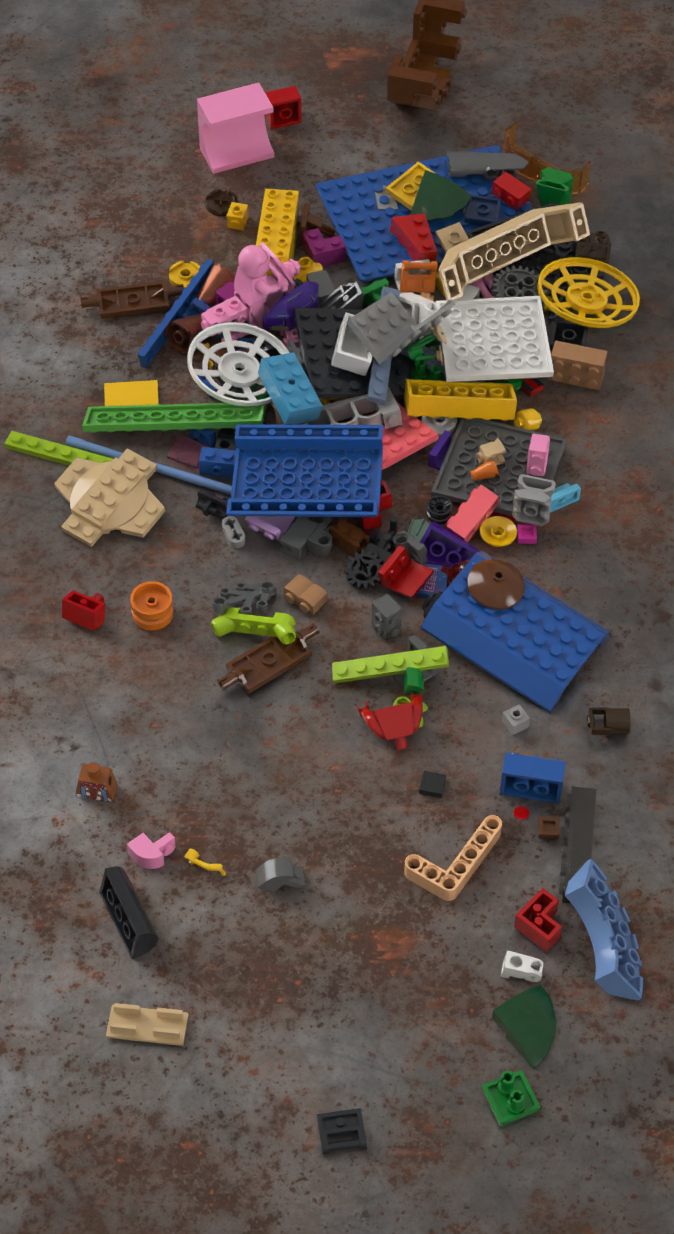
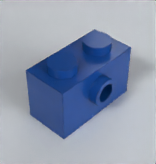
M202 447L199 457L200 475L233 478L236 451Z

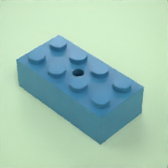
M295 353L261 358L258 375L284 425L318 420L322 404Z

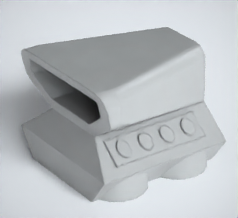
M521 474L518 479L519 490L514 492L512 516L515 520L538 526L547 524L550 518L551 496L556 486L555 481Z

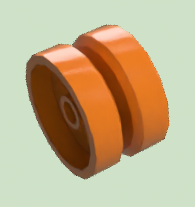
M148 581L134 588L130 596L131 613L134 623L147 631H157L170 624L174 612L170 589L156 581Z

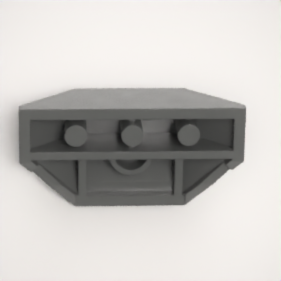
M358 282L343 284L318 304V308L361 309L364 294Z

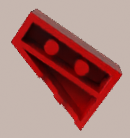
M425 213L391 218V234H394L398 238L399 244L407 249V253L413 261L429 259L430 262L436 261L437 249Z

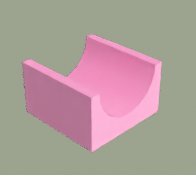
M260 83L197 99L200 150L213 174L274 158V151L267 135L264 117L265 114L273 113V106Z

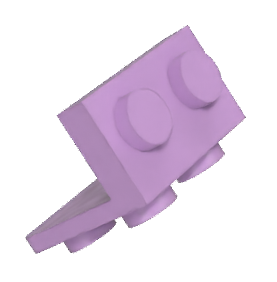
M246 516L245 521L249 524L248 528L258 533L259 531L268 539L279 541L281 535L288 531L290 524L297 516Z

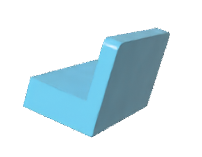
M569 483L555 488L551 496L550 512L580 500V486L578 484L570 486Z

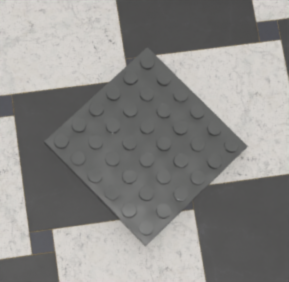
M461 418L432 488L431 496L443 495L452 502L462 504L468 501L471 492L475 488L477 489L480 485H483L499 496L500 504L493 512L512 516L514 492L519 490V476L525 474L554 480L567 445V439L481 418ZM532 434L550 437L548 461L543 477L526 473L528 450ZM499 438L506 449V453L502 454L505 463L496 465L499 474L495 475L494 478L473 481L470 471L482 465L476 457L479 447L483 444L494 442Z

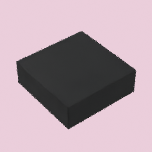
M424 771L419 794L442 798L446 775Z

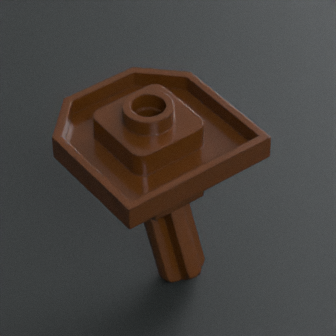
M307 203L304 204L302 214L297 219V226H300V245L302 246V232L319 228L322 234L330 238L335 233V229L322 223L323 219L310 213V204Z

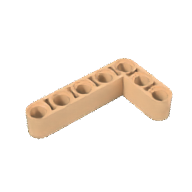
M495 815L487 816L447 871L419 855H409L405 859V877L443 900H454L500 838L502 829L501 819Z

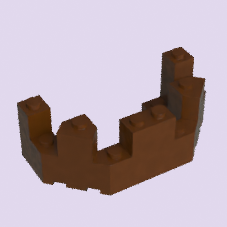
M418 1L413 15L412 42L404 61L403 55L396 54L388 73V101L396 105L437 112L438 105H440V102H443L445 96H448L449 86L453 82L451 70L438 67V57L457 61L462 47L460 37L443 34L444 27L446 28L448 22L461 24L462 19L466 18L467 9L465 8L464 1Z

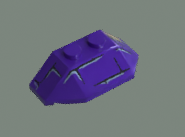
M306 282L279 299L270 311L263 315L264 329L275 331H292L295 329L294 308H318L319 284L317 282Z

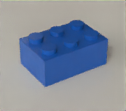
M505 753L500 795L560 804L566 762L557 759H543L537 756H524L518 753Z

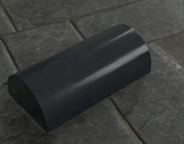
M118 866L105 868L99 894L131 959H134L151 951L158 942V936L125 870Z

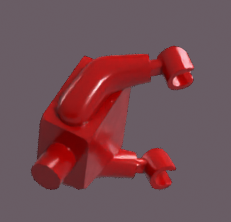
M412 691L411 702L374 710V713L370 710L367 702H365L364 708L357 706V710L377 737L385 739V741L394 739L396 750L408 748L405 736L413 735L418 730L422 719V691L417 696L413 695Z

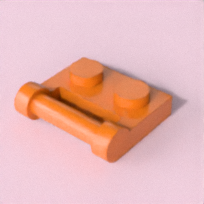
M403 260L400 291L435 292L437 261L421 263ZM424 269L429 270V274L408 273V270Z

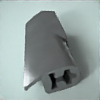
M446 152L448 156L447 168L449 177L484 174L486 179L496 180L505 171L514 177L516 170H524L529 164L523 157L512 153Z

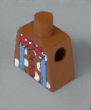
M96 762L83 764L78 778L76 797L114 802L118 784L111 768L99 766Z

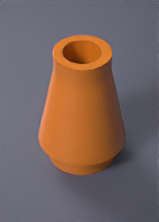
M488 460L470 471L473 481L494 478L495 475L499 474L494 460Z

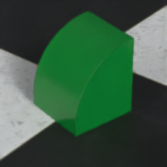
M407 667L403 675L404 695H411L412 691L413 695H420V691L424 695L423 672L417 668Z

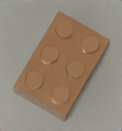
M555 340L551 353L554 375L553 377H548V380L600 390L604 378L608 351Z

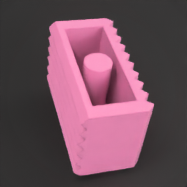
M532 434L528 450L527 474L542 477L545 475L549 453V436Z

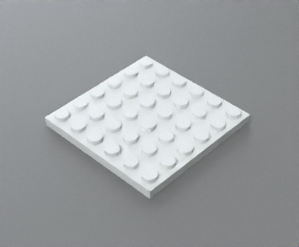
M540 296L453 300L456 305L451 308L452 313L446 318L442 317V322L438 325L442 327L447 337V344L441 341L446 382L553 377L554 370ZM447 300L436 301V303L442 307L447 303Z

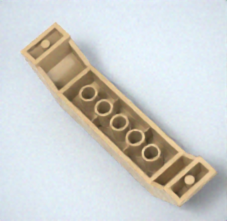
M579 202L530 210L448 249L438 269L447 302L450 299L455 300L462 297L463 291L468 284L551 244L579 241L589 236L590 231L583 203Z

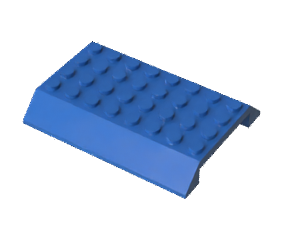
M236 425V455L231 499H228L227 516H378L383 463V425Z
M484 551L478 552L434 603L420 629L550 713L560 700L565 688L597 646L600 647L610 632L525 577H523L525 582L524 594L515 606L504 610H493L480 605L472 598L468 591V575L477 563L495 558Z

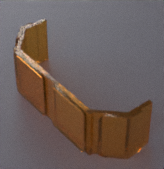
M514 122L505 129L503 153L517 154L529 162L524 170H516V172L537 181L540 180L541 170L549 167L571 173L574 178L572 194H578L585 190L589 184L591 161H588L579 169L562 170L516 145L518 122Z

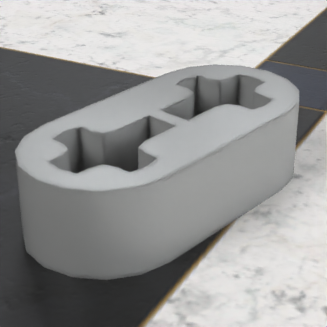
M233 516L225 517L222 520V531L229 545L233 548L243 547L245 545V533L239 521Z

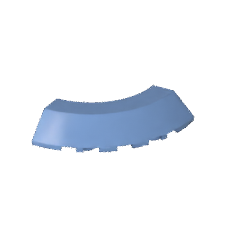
M589 859L568 882L565 896L577 910L590 936L596 962L595 981L609 995L640 1000L642 999L643 977L639 974L642 961H640L636 951L639 949L636 935H631L627 924L630 922L629 916L624 907L620 908L616 891L610 890L605 882L607 877L596 863Z

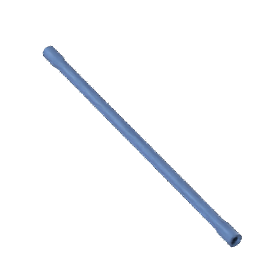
M68 435L65 443L66 446L113 459L115 457L119 459L123 452L93 444ZM155 463L157 464V470L155 471L157 473L231 495V485Z

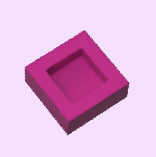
M518 524V544L537 543L536 525Z

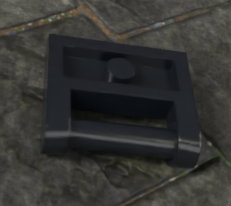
M361 1108L317 1114L322 1155L329 1154L330 1151L358 1147L360 1149H367ZM358 1133V1138L335 1142H328L327 1139L328 1137Z

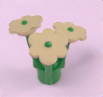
M436 325L435 328L431 327L432 331L430 334L406 347L411 360L416 358L418 362L424 359L437 358V361H441V366H443L441 345H439V350L436 351V354L421 356L424 353L422 346L436 339L447 344V337L442 327Z

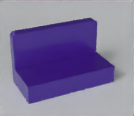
M444 430L429 453L428 466L437 470L441 469L451 445V432Z

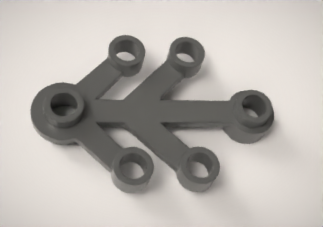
M270 581L261 582L260 586L239 582L235 584V590L225 587L219 590V597L212 599V609L215 613L221 614L225 612L227 607L245 601L244 605L240 608V614L252 615L251 607L253 601L261 596L260 601L256 602V610L266 612L268 610V598L274 596L277 589L275 584Z

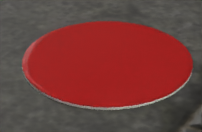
M518 806L514 809L513 815L518 820H525L529 817V810L524 806Z

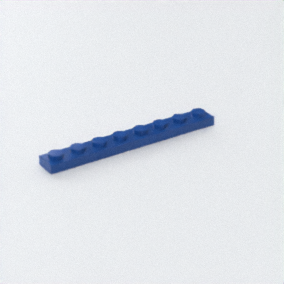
M207 259L200 266L198 273L192 277L190 284L187 288H184L182 295L174 302L173 307L166 313L163 321L157 325L155 332L152 336H149L144 347L139 350L140 366L147 368L168 339L165 335L167 324L183 318L184 312L195 299L211 268L214 266L213 260Z

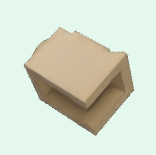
M497 438L494 442L481 445L479 452L476 453L478 462L482 464L488 460H494L496 465L503 464L505 459L502 454L506 453V449L499 438Z

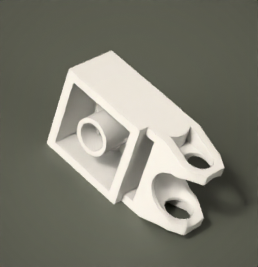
M412 292L401 293L399 296V302L417 325L434 315L441 308L436 302Z

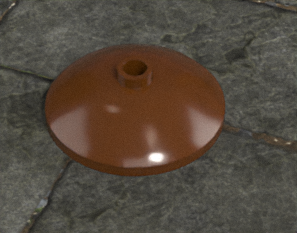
M488 559L477 563L471 569L467 579V587L472 598L480 605L493 610H504L515 606L521 600L525 590V582L522 574L512 564L499 559Z

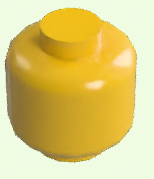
M532 408L520 410L514 419L515 427L531 431L538 430L542 423L540 413Z

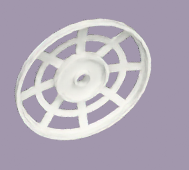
M237 322L221 323L204 329L193 339L187 355V364L193 380L212 397L238 406H259L270 403L272 400L270 397L261 400L255 398L267 392L258 375L260 363L254 357L255 354H259L262 358L270 357L260 348L264 340L275 347L281 355L287 354L289 351L278 338L257 326ZM223 332L224 342L218 343L210 349L201 344L207 337ZM230 332H244L255 335L258 338L254 344L244 341H232ZM234 347H243L250 350L248 353L235 351ZM196 348L204 354L203 370L194 369L192 366V357ZM222 348H227L228 353L224 354L221 358L214 354ZM209 359L218 364V370H208ZM197 375L205 376L209 383L218 391L215 392L207 387ZM211 377H220L225 384L221 387ZM255 383L264 386L261 390L253 393L250 389V386ZM232 386L242 388L244 394L231 392L229 389ZM227 394L234 397L247 398L249 401L236 400L225 397L223 395Z

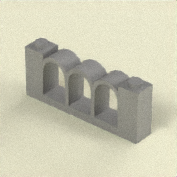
M388 387L384 405L367 401V395L357 396L324 405L318 420L294 425H383L385 429L402 425L403 422L400 408ZM375 410L377 411V413L372 416L361 415ZM353 417V420H351V421H349V422H347V423H338V422H337V421H340V420H344V419Z

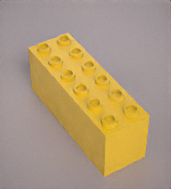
M265 189L256 245L260 246L263 242L282 264L284 262L288 263L290 259H294L298 233L299 191ZM270 270L265 273L266 276L273 275Z

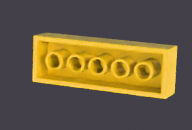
M406 379L404 392L407 415L412 417L482 418L484 420L500 419L502 421L515 419L517 398L513 385L508 383Z

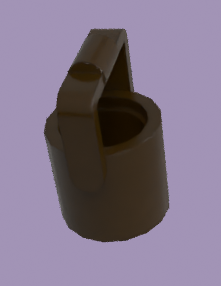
M589 708L587 726L590 728V733L592 735L629 734V708ZM594 715H604V728H595Z

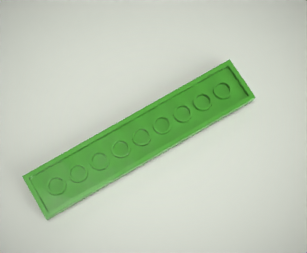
M229 403L88 407L82 427L83 432L91 433L98 431L236 429V425H263L266 404L238 406Z

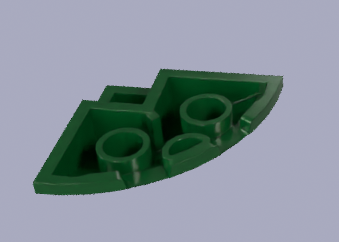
M425 170L410 215L425 213L427 222L437 218L446 220L453 217L454 213L459 209L462 211L468 204L471 195L449 179Z
M541 985L532 987L512 997L495 1008L492 1013V1019L506 1033L505 1038L533 1069L549 1053L550 1045L556 1033L554 1006L546 990Z

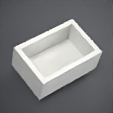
M346 312L340 325L331 365L365 376L371 364L372 355L346 323L354 316Z

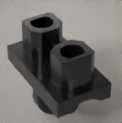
M203 490L198 491L196 508L203 510V515L209 516L212 514L221 519L227 517L228 498L224 497L221 499L210 490L207 492Z

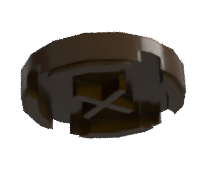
M217 189L207 195L205 201L206 209L212 215L227 216L231 203H238V197L230 190L222 191V189Z

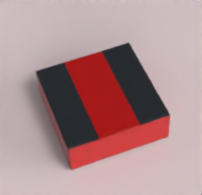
M525 378L522 380L521 389L531 397L543 390L544 384L538 378Z

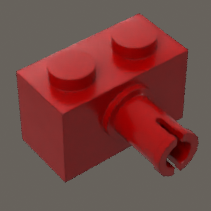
M72 590L62 599V618L95 631L105 622L103 595L95 593L92 597Z

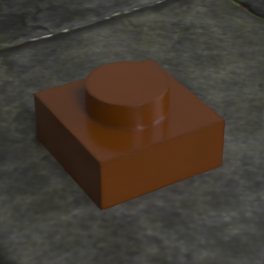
M539 817L538 838L559 839V818Z

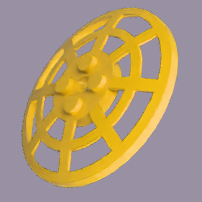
M581 257L559 259L546 265L538 278V293L545 305L558 316L578 325L593 328L619 326L631 320L639 307V292L632 280L617 268L598 260ZM581 266L592 268L590 275H570L566 267ZM557 269L563 275L553 285L544 280L549 273ZM598 270L611 275L620 281L621 284L613 287L606 281L597 278ZM573 280H587L588 283H586V282H578V283H575ZM564 282H567L570 286L567 291L558 287ZM597 283L607 289V291L602 290L600 287L594 284ZM542 285L551 290L554 303H551L545 296ZM627 288L632 297L633 305H622V298L618 292ZM556 293L566 297L567 302L560 303ZM613 295L617 305L607 303L608 297ZM572 307L574 310L578 311L579 314L576 315L568 311L566 308ZM604 309L615 310L609 316L602 313ZM620 311H631L625 318L617 321L612 320ZM595 314L599 318H586L585 315Z

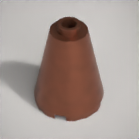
M215 264L211 268L196 295V298L204 300L210 308L217 305L216 291L224 287L228 282L234 283L235 275L226 267L224 269L220 268V264Z
M201 314L174 320L167 324L165 335L166 338L169 337L171 341L169 344L176 352L180 354L188 353L193 339L203 331L201 327Z

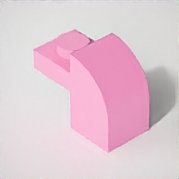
M170 832L155 843H152L144 833L127 843L128 855L136 864L146 869H156L164 866V856L170 855L176 848L175 837Z

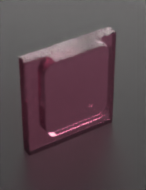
M180 436L167 454V458L196 469L199 467L202 447L209 446Z

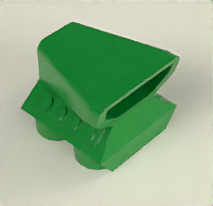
M549 167L541 170L540 180L536 181V189L541 207L554 202L558 206L570 203L574 181L571 173Z

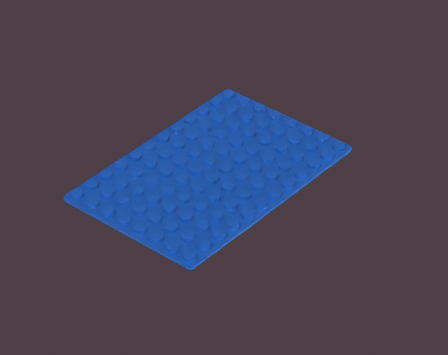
M498 145L466 151L503 153ZM448 156L419 161L434 173L456 183L469 194L496 198L491 194L493 181L495 180L486 179L484 174L449 177L447 168ZM417 162L316 184V190L338 236H341L346 246V253L361 282L394 276L397 263H402L403 260L413 261L408 255L407 249L400 245L398 238L390 232L391 218L410 215L411 210L398 201V210H394L391 207L385 210H378L375 192L381 193L383 191L382 185L389 186ZM385 195L380 196L379 202L381 204H388L389 198ZM501 201L499 221L533 210V207L528 201L516 211ZM466 207L462 211L459 209L454 213L453 217L446 220L437 218L428 222L437 249L436 261L438 266L441 265L445 252L438 241L436 231L458 222L462 225L465 233L484 226L464 222Z

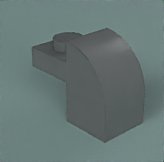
M290 858L272 859L255 869L257 888L275 892L283 885L299 889L305 886L303 868L293 865Z

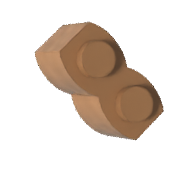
M300 574L284 587L285 600L290 604L299 606L300 610L304 613L314 615L328 601V593L322 587L313 584L309 579Z

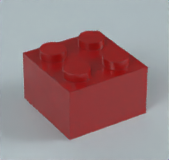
M296 86L265 92L273 106V113L265 114L270 129L302 123L301 96Z

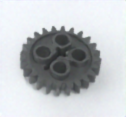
M514 265L511 270L506 267L505 271L501 269L500 273H496L495 278H493L491 295L495 296V298L540 296L537 288L540 274L534 275V270L528 272V267L525 270H522L521 266L516 269ZM542 285V290H543V292H544V294H545V296H546V295H547L546 287Z

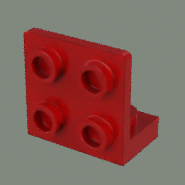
M400 545L378 571L383 587L411 599L416 596L434 573L433 569L410 560L406 548Z

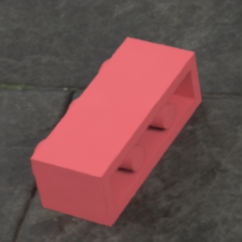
M480 485L471 492L466 503L463 502L458 509L459 512L447 522V529L466 542L470 541L481 524L500 504L499 496L483 485Z

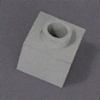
M520 704L502 714V722L512 735L529 728L530 718Z

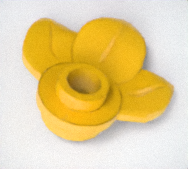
M302 257L298 261L300 273L293 278L301 280L304 284L306 282V274L321 271L323 267L320 263L313 262L309 257Z

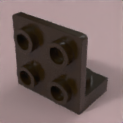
M590 232L589 236L576 241L575 257L594 259L609 264L611 241L606 232Z

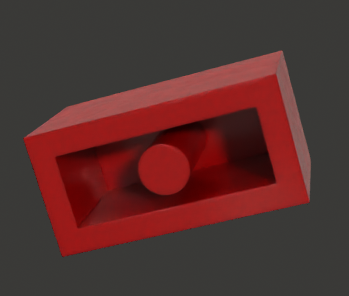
M505 171L493 181L491 194L517 211L529 201L531 188Z

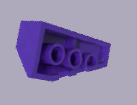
M434 521L429 525L420 541V544L423 543L427 549V562L425 564L450 567V570L460 572L476 553L481 552Z

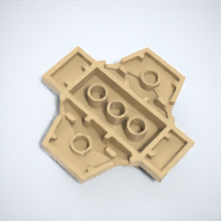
M128 448L119 459L115 457L112 461L104 463L76 458L54 483L55 488L70 503L72 512L61 526L62 531L91 548L102 534H109L111 530L115 529L121 530V533L144 538L165 512V507L148 489L147 481L157 470V464Z

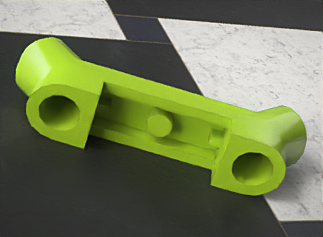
M227 607L221 616L213 619L211 622L213 631L218 637L230 632L278 637L284 645H288L296 639V632L293 629L295 619L286 613L276 612L272 618L240 614V608Z

